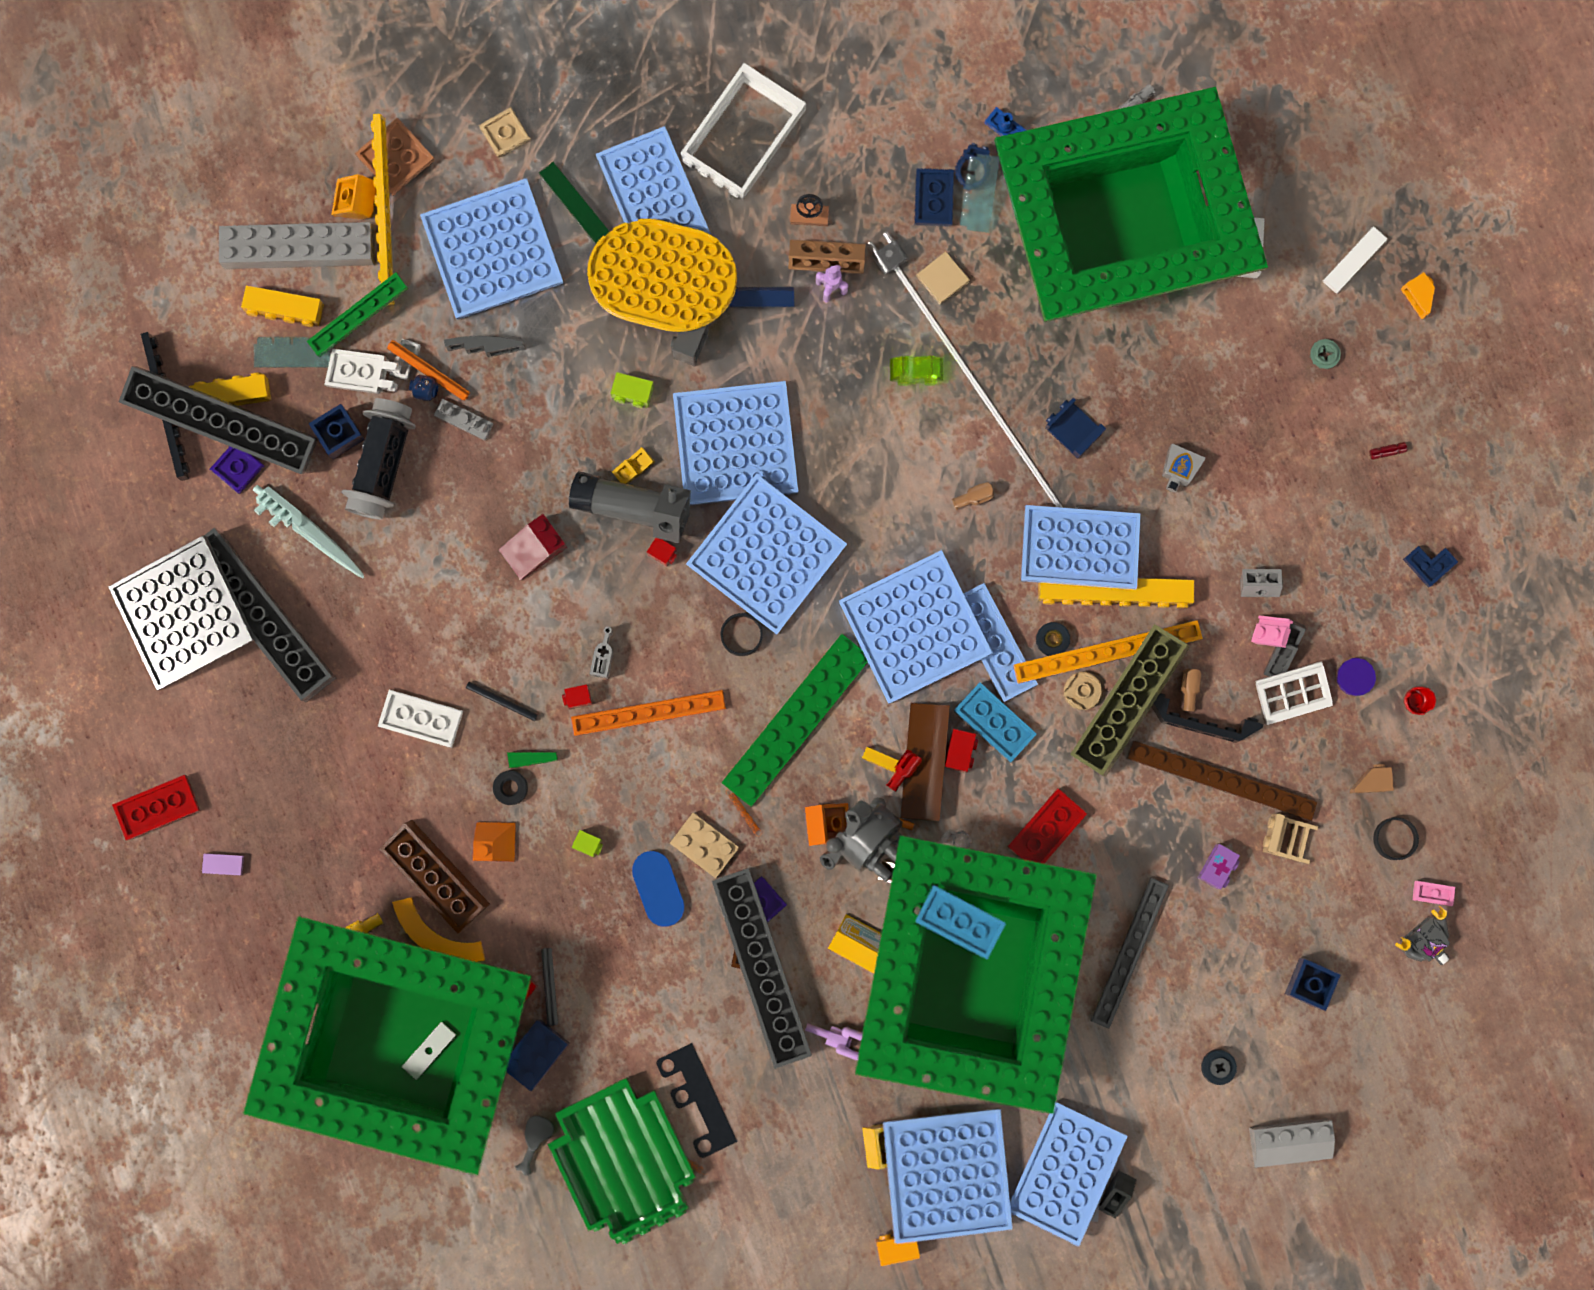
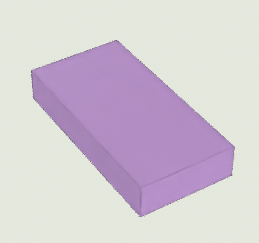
M204 854L202 873L242 875L244 856Z

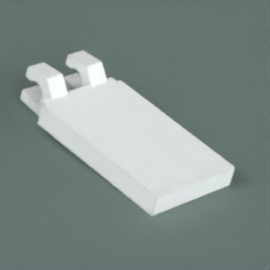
M332 349L324 385L331 388L374 394L383 393V390L396 392L398 384L385 380L387 371L400 374L402 366L395 362H389V359L383 355Z

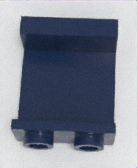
M1072 398L1070 401L1066 399L1059 407L1061 410L1057 414L1053 413L1046 420L1048 424L1045 429L1078 459L1104 433L1106 428L1102 424L1097 426L1074 404L1076 400Z

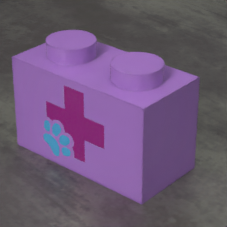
M1216 844L1197 878L1217 890L1222 889V887L1225 888L1230 881L1229 874L1232 870L1235 871L1240 861L1238 858L1240 855L1221 844Z

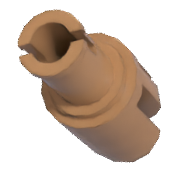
M986 482L969 488L966 494L954 499L952 498L956 510L969 504L977 506L993 499L994 491L991 484Z
M1188 668L1183 671L1181 691L1184 693V711H1195L1196 694L1200 693L1201 672L1197 669Z

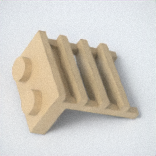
M1272 814L1268 821V831L1263 841L1262 852L1309 864L1310 860L1303 859L1309 830H1318V826L1285 818V815ZM1291 823L1293 827L1286 854L1281 853L1280 850L1286 825ZM1298 826H1302L1304 831L1297 857L1292 856Z

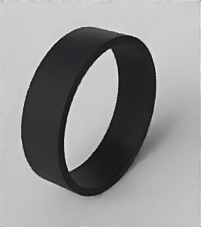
M734 614L726 619L721 628L722 644L733 655H750L762 643V627L758 620L749 614ZM736 617L750 618L760 629L759 643L749 652H734L726 646L723 640L725 626Z
M1396 817L1386 819L1376 827L1373 842L1378 853L1384 858L1403 860L1410 857L1416 851L1419 836L1415 826L1410 821ZM1391 820L1405 823L1413 834L1411 850L1400 858L1387 855L1379 845V832L1383 825Z

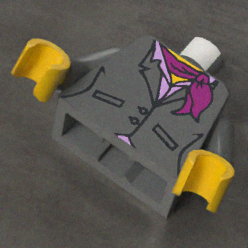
M1439 906L1440 910L1438 913L1434 909L1431 911L1435 918L1433 916L1426 917L1406 936H1401L1402 944H1395L1408 958L1419 962L1431 961L1435 958L1440 965L1445 964L1450 959L1443 951L1449 946L1450 942L1448 941L1449 931L1446 921L1447 911L1442 906Z

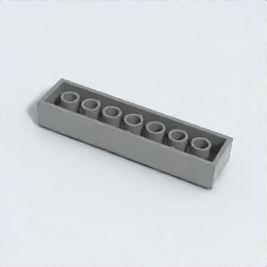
M371 222L219 226V263L224 269L375 265L374 227Z

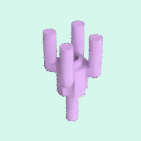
M840 265L831 266L826 269V273L818 272L816 274V284L818 286L823 284L825 287L823 292L824 302H829L832 291L838 288L842 295L848 293V283L842 281Z
M807 1023L805 1031L827 1038L825 1044L836 1048L838 1054L857 1060L859 1052L849 1049L852 1038L861 1040L862 1032L849 1027H844L842 1030L831 1026L830 1031Z

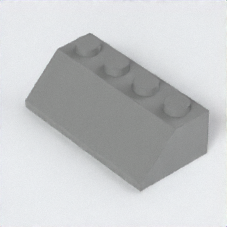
M1327 1118L1249 1128L1255 1168L1333 1159L1335 1145L1332 1120Z

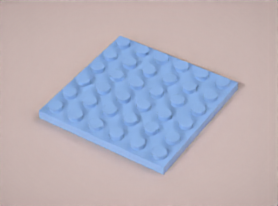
M527 178L420 214L457 320L563 284Z
M786 381L673 393L683 489L691 490L690 505L735 501L756 474L784 495L798 494Z
M756 474L686 565L777 635L847 543Z
M942 550L839 600L888 704L993 654Z
M999 1108L883 1122L894 1242L896 1244L1012 1230L1001 1110Z

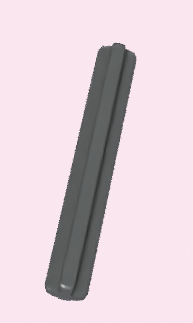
M543 948L541 949L547 1025L555 1026L558 1025L552 949Z

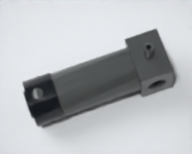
M579 471L576 473L571 485L569 507L591 514L595 513L652 527L653 537L679 543L690 516L691 490L665 484L662 492Z

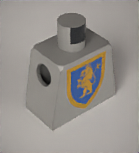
M1172 443L1168 448L1162 473L1164 478L1169 479L1166 489L1176 493L1180 484L1187 487L1201 467L1205 457Z

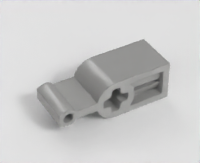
M606 626L604 628V641L595 648L590 670L591 676L604 679L609 678L613 659V650L609 645L610 636L613 635L611 627ZM604 648H606V650L609 653L605 654L604 657H602L601 653L599 652L603 651Z

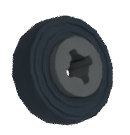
M1213 1050L1204 1056L1201 1063V1071L1208 1082L1215 1085H1225L1235 1077L1237 1064L1230 1053L1224 1050Z

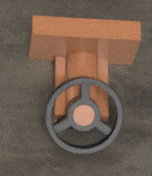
M805 194L798 199L797 204H791L790 224L828 226L829 206H823L822 200L817 195Z

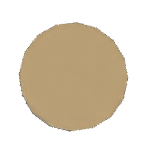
M1088 672L1073 674L1064 685L1066 702L1077 710L1093 708L1102 696L1100 681Z

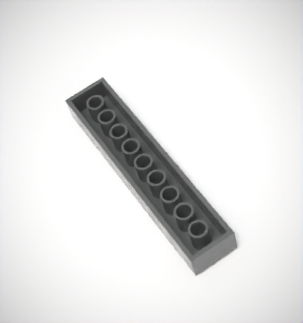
M138 366L131 367L118 401L299 474H305L318 441L317 437Z
M213 528L204 536H207L256 639L254 642L299 699L303 702L309 701L333 682L336 677L223 534L216 528Z
M749 868L713 880L712 884L774 1069L811 1057L812 1054Z

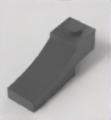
M1292 620L1293 624H1290L1289 627L1291 631L1286 648H1274L1263 672L1264 675L1270 677L1287 672L1306 631L1305 625Z

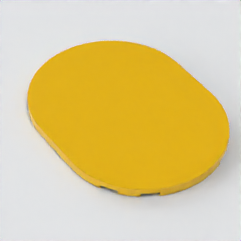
M638 219V221L625 222L614 227L611 232L601 237L590 254L587 267L588 281L592 294L607 312L630 322L673 332L695 330L716 320L732 302L737 287V271L734 259L729 250L716 237L698 229L657 219Z

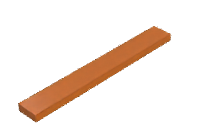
M723 690L578 715L571 717L574 736L725 710L726 705Z

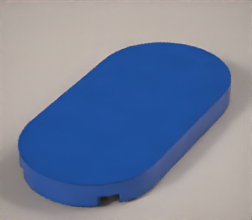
M644 852L634 861L632 874L646 914L650 921L658 926L667 927L674 925L683 915L684 901L670 862L659 852Z

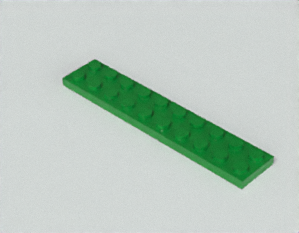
M841 634L721 783L752 807L868 663L863 650Z

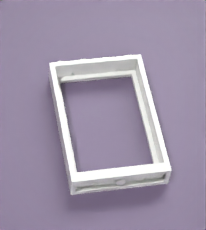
M743 63L682 150V161L688 167L693 166L698 169L702 176L712 178L717 186L727 188L734 197L744 199L805 112L806 103ZM745 83L793 115L741 188L693 157V155Z

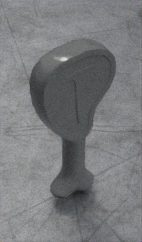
M534 1115L527 1121L525 1140L528 1149L523 1161L515 1166L516 1170L522 1171L525 1176L531 1174L530 1163L540 1143L549 1139L554 1133V1124L549 1119Z

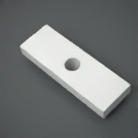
M441 1022L402 1068L417 1080L456 1034ZM427 1047L432 1048V1054L429 1055L426 1053Z

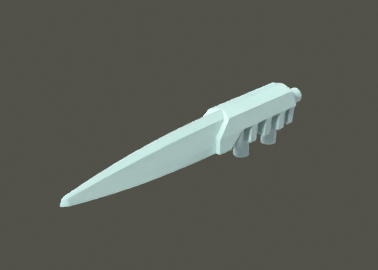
M259 485L254 487L253 491L258 494L256 502L259 504L254 511L258 515H261L267 509L272 516L275 515L269 521L273 527L280 521L286 527L292 524V529L297 534H300L352 573L364 578L362 571L347 554L309 518L269 486L265 489Z

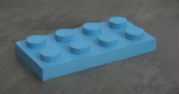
M980 682L954 710L957 715L1010 763L1037 735Z
M936 886L932 887L915 922L985 959H988L1006 924Z

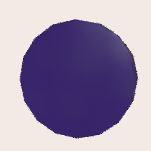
M1351 658L1343 662L1337 671V683L1340 689L1348 695L1362 696L1370 692L1374 687L1376 681L1375 670L1364 659Z

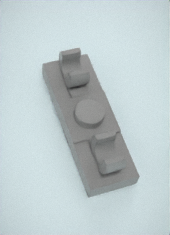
M444 399L441 400L434 414L436 418L486 441L494 425L492 422Z

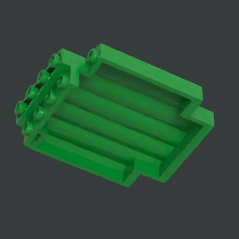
M628 1077L555 1113L565 1135L549 1142L547 1145L588 1231L593 1229L596 1232L604 1228V1223H607L610 1229L608 1233L611 1240L614 1239L616 1244L622 1242L624 1245L633 1240L632 1236L638 1233L642 1236L651 1231L650 1227L656 1224L660 1227L669 1222L668 1218L674 1215L678 1218L687 1213L686 1209H688L689 1205L680 1185L686 1187L692 1184L696 1174L656 1090L637 1098Z

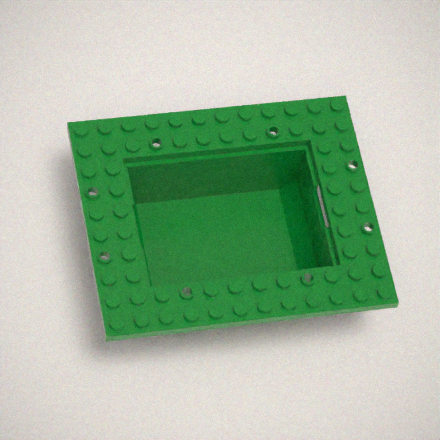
M1216 87L996 137L994 140L1044 322L1254 273L1268 268ZM1157 126H1161L1163 130H1158ZM1068 147L1071 151L1066 152L1065 148ZM1222 149H1226L1228 154L1223 153ZM1198 170H1199V173H1200V177H1201V180H1202V184H1203V187H1204V191H1205L1206 198H1207V201H1208V205H1209V206H1206V203H1205V200H1204V196H1203L1202 189H1201L1200 182H1199L1198 175H1197V171H1198ZM1019 197H1024L1025 201H1020ZM1238 203H1241L1244 208H1240ZM1034 252H1040L1041 256H1036Z
M900 836L855 1075L1054 1114L1097 874ZM965 855L970 856L971 861L969 863L964 862L963 858ZM1024 867H1028L1030 869L1029 874L1026 875L1023 873ZM933 886L1006 923L988 959L915 922L919 914H914L913 908L919 907L921 911ZM1053 934L1058 935L1056 942H1053L1051 939ZM895 1007H901L902 1011L900 1014L894 1012ZM1035 1034L1040 1035V1040L1037 1042L1033 1040ZM924 1075L930 1076V1080L928 1082L923 1081L922 1078ZM986 1086L989 1087V1093L984 1094L982 1089Z
M298 916L243 1114L478 1176L532 976ZM357 959L361 962L359 967H356L354 964ZM287 984H290L292 987L290 991L285 989ZM452 985L458 986L457 992L452 991ZM316 1005H318L313 1025L311 1028L310 1036L308 1039V1043L306 1044ZM443 1022L456 1036L416 1080L402 1066L436 1027ZM501 1039L506 1041L505 1047L499 1045ZM270 1043H273L275 1045V1049L273 1051L269 1049ZM427 1047L426 1053L429 1055L432 1054V1048ZM318 1098L322 1100L321 1106L316 1104ZM484 1099H488L490 1101V1105L488 1107L484 1106ZM415 1124L420 1125V1131L414 1130Z

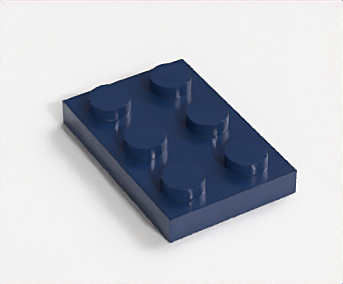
M916 168L914 225L952 227L954 170Z

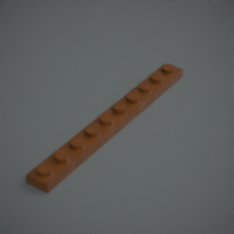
M1132 741L1128 753V760L1312 821L1317 806L1316 801L1137 741Z

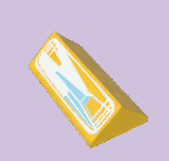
M846 914L828 949L874 973L881 933Z

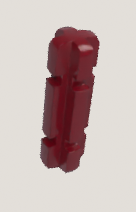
M1401 442L1383 446L1379 449L1374 448L1369 451V455L1374 460L1380 458V456L1383 458L1398 453H1405L1408 450L1407 444Z

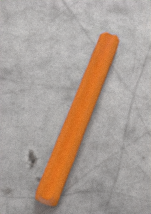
M395 340L388 344L387 349L424 375L433 377L436 383L463 401L468 398L470 392L410 350Z

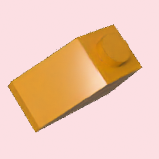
M1423 272L1406 283L1401 288V291L1421 319H1424L1430 313L1435 287L1431 277Z

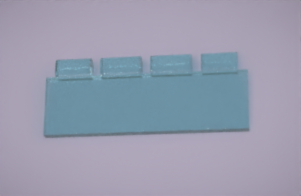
M977 154V158L969 157L968 170L975 171L974 175L967 174L965 189L972 190V194L964 193L962 208L969 209V213L961 212L960 225L967 226L966 230L989 233L1000 160L998 156Z
M258 337L257 344H254V367H328L330 350L321 357H318L307 343V340L310 339L309 337H293V344H291L290 337H275L274 344H272V337Z

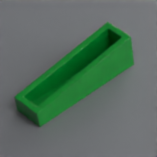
M507 752L509 768L511 769L558 761L556 752Z

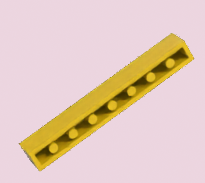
M1138 578L1136 590L1038 583V601H1043V604L1052 605L1055 602H1062V605H1074V602H1081V605L1091 606L1093 603H1100V606H1112V603H1119L1121 607H1130L1131 604H1139V607H1150V604H1158L1159 608H1168L1169 605H1177V608H1188V605L1194 603V580Z

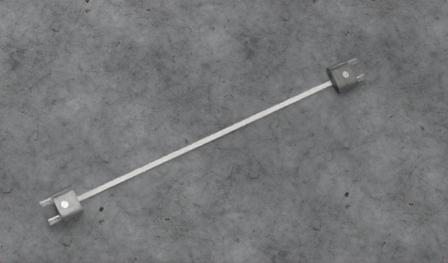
M886 231L883 233V236L888 245L878 250L872 241L868 243L867 246L873 253L872 257L884 275L895 270L1054 505L1063 508L899 268V266L909 260V257L898 241L894 240L890 233Z

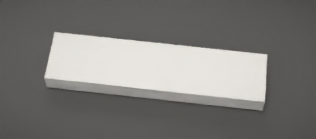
M1373 226L1322 282L1337 294L1381 247L1387 238Z

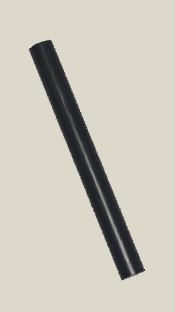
M470 681L466 686V689L534 722L538 717V714Z

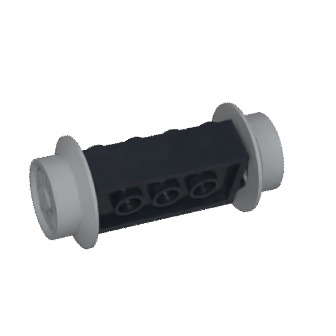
M376 398L372 410L363 411V415L370 418L371 421L368 423L366 440H364L362 445L363 451L357 463V473L352 481V490L341 491L348 498L345 507L346 511L371 519L383 520L385 509L394 507L395 504L389 500L408 429L416 428V425L410 421L412 408L395 401Z

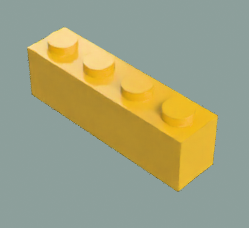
M246 286L241 308L249 316L257 317L258 315H263L270 320L280 318L287 323L294 324L296 321L301 322L304 326L313 327V325L319 326L324 304L320 299Z
M259 372L252 373L248 377L238 375L233 376L229 380L219 378L214 379L210 383L200 381L188 386L236 406L271 401L269 380L264 374Z

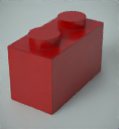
M956 729L952 730L944 768L965 773L968 772V769H972L974 758H971L973 750L976 751L978 739H975L976 734Z

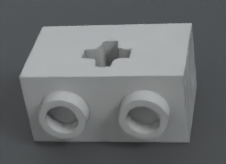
M1242 569L1240 578L1241 597H1280L1283 587L1281 569Z

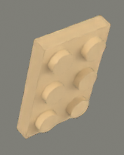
M694 813L691 814L670 842L672 846L714 878L718 877L739 849L737 845Z

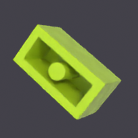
M616 372L610 394L615 402L624 404L626 401L632 403V406L637 408L648 407L654 383L653 381Z

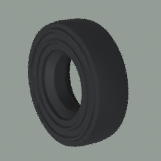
M504 771L495 778L493 783L494 796L505 805L520 803L528 792V784L525 777L517 771ZM513 780L517 783L518 790L514 795H506L504 793L503 785L506 781Z

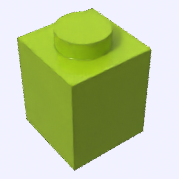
M579 830L571 848L595 857L596 854H600L603 848V844H601L602 839Z

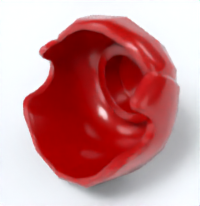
M1416 686L1406 692L1404 705L1411 714L1425 715V713L1435 708L1437 699L1435 693L1430 688Z

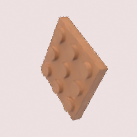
M398 117L386 126L389 193L392 196L435 161L434 157ZM371 139L355 155L376 176V170L373 168L372 162L373 158H375V151L372 149Z

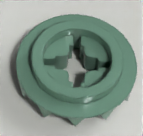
M1319 340L1310 349V358L1319 369L1332 368L1340 360V349L1332 340ZM1323 349L1326 353L1331 354L1327 357V360L1324 359V356H1318L1323 352Z

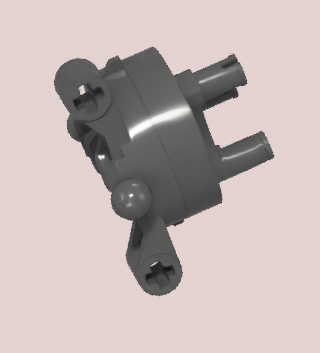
M875 798L870 806L861 800L846 812L847 827L845 831L839 832L835 838L827 841V851L820 856V862L826 869L831 870L845 858L858 871L862 872L867 868L886 883L893 873L880 863L881 858L887 854L895 861L899 838L903 836L899 832L903 821L886 808L884 799Z

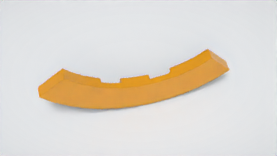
M412 897L392 902L403 929L421 948L475 962L485 961L481 941L464 943L440 936L423 922L416 910Z

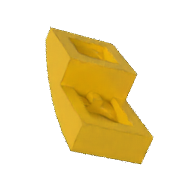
M641 447L628 460L625 459L616 467L612 473L621 483L629 484L654 464L655 461L644 447Z

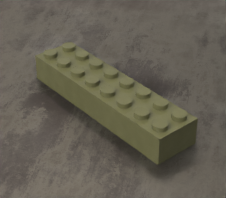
M1154 624L1070 755L1106 777L1190 648L1188 644Z

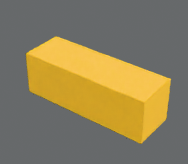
M866 747L862 759L894 773L896 769L894 767L899 761L869 747Z

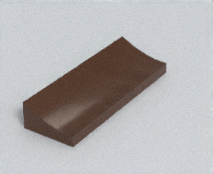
M910 703L906 750L909 749L921 757L922 762L911 778H905L903 781L900 818L940 821L950 705Z
M413 820L405 822L381 846L380 850L457 933H460L490 905Z

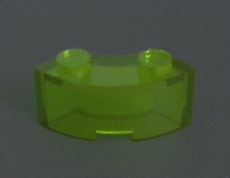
M904 355L891 358L890 381L898 382L899 386H907L909 383H925L926 386L936 385V382L943 381V358L932 355L921 357Z

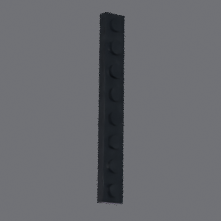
M149 332L141 333L149 370L166 377L161 369L163 365L160 354H157L156 348L159 346L156 337H153ZM162 420L176 477L181 481L188 480L190 468L188 463L184 461L183 455L186 453L183 444H180L179 437H181L180 429L175 424Z

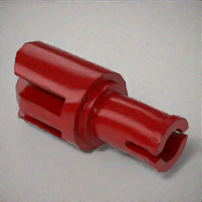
M907 749L895 765L896 772L886 786L897 792L904 779L911 778L922 762V758Z

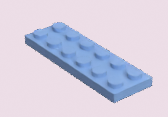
M983 583L963 593L993 653L981 659L1003 703L1038 685L1036 680L1017 683L1013 665L1026 661L986 585Z

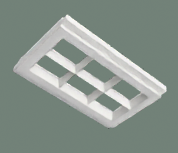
M1321 661L1255 681L1266 725L1333 706L1325 669ZM1318 674L1320 684L1305 688L1303 678ZM1299 679L1301 689L1286 694L1284 683ZM1280 685L1282 695L1267 699L1265 689ZM1321 687L1323 697L1308 701L1306 691ZM1302 693L1305 703L1289 707L1287 697ZM1283 699L1286 709L1271 713L1268 703Z

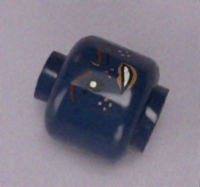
M420 374L410 381L409 390L412 391V396L415 399L430 401L436 398L438 394L439 384L436 383L433 377Z

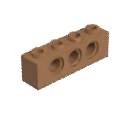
M790 240L788 269L826 271L831 266L840 265L842 273L864 274L865 244Z

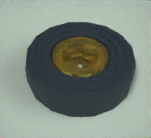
M1049 622L1044 624L1037 632V647L1043 654L1048 656L1064 653L1070 644V634L1064 625L1057 622ZM1052 634L1058 639V642L1051 644V640H1048V636L1051 637Z

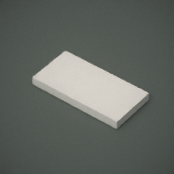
M389 689L378 727L452 748L464 711Z

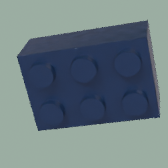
M538 1019L512 1051L506 1072L531 1092L570 1042L541 1019Z

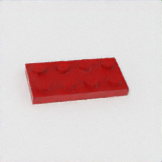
M182 775L112 804L126 841L200 811L187 775Z
M1057 788L1007 847L1022 860L1045 864L1087 813Z

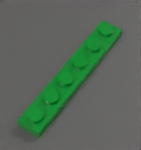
M395 272L307 340V343L315 354L321 357L408 290V286L400 275Z

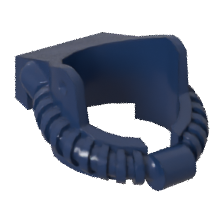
M971 143L968 149L963 151V156L958 159L955 166V176L960 185H963V189L970 191L972 188L976 189L979 186H983L988 181L991 173L989 163L992 160L991 156H989L990 150L988 147L983 146L981 148L978 147V144ZM969 159H977L984 166L983 177L979 181L973 182V184L965 182L966 180L961 174L962 164Z

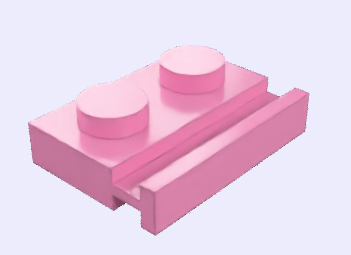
M1259 616V624H1256L1251 642L1286 648L1291 631L1289 627L1290 624H1293V621L1285 618Z

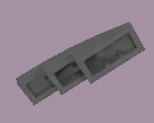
M463 336L444 339L447 351L465 348L468 355L485 351L488 358L525 350L522 341L503 337Z

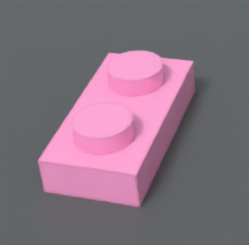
M1415 881L1412 900L1453 906L1455 887Z

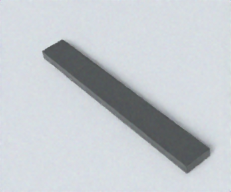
M1154 878L1149 879L1091 1018L1092 1022L1110 1029L1169 885Z

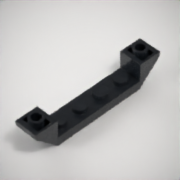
M1162 693L1159 694L1151 706L1163 724L1234 743L1257 732L1264 725L1258 723V719L1248 717L1241 721L1239 731L1236 733L1237 730L1234 728L1225 727V729L1217 728L1218 724L1206 722V724L1199 723V719L1188 717V719L1180 718L1181 715L1174 712L1166 714L1170 699L1165 698L1166 695Z

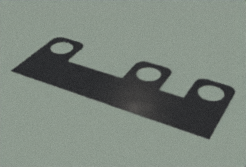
M688 1044L659 1058L656 1065L662 1077L667 1078L681 1071L686 1081L685 1084L673 1089L670 1093L675 1106L680 1109L695 1102L709 1133L695 1139L693 1142L698 1156L705 1158L736 1143L737 1140L693 1044ZM666 1059L672 1060L674 1063V1069L671 1072H665L662 1069V1062ZM680 1090L688 1093V1100L684 1103H679L676 1100V1093ZM702 1140H708L711 1143V1149L706 1153L701 1152L698 1148Z

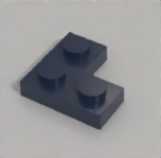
M1417 546L1403 558L1405 563L1428 588L1458 563L1446 548L1440 551L1433 559H1430Z

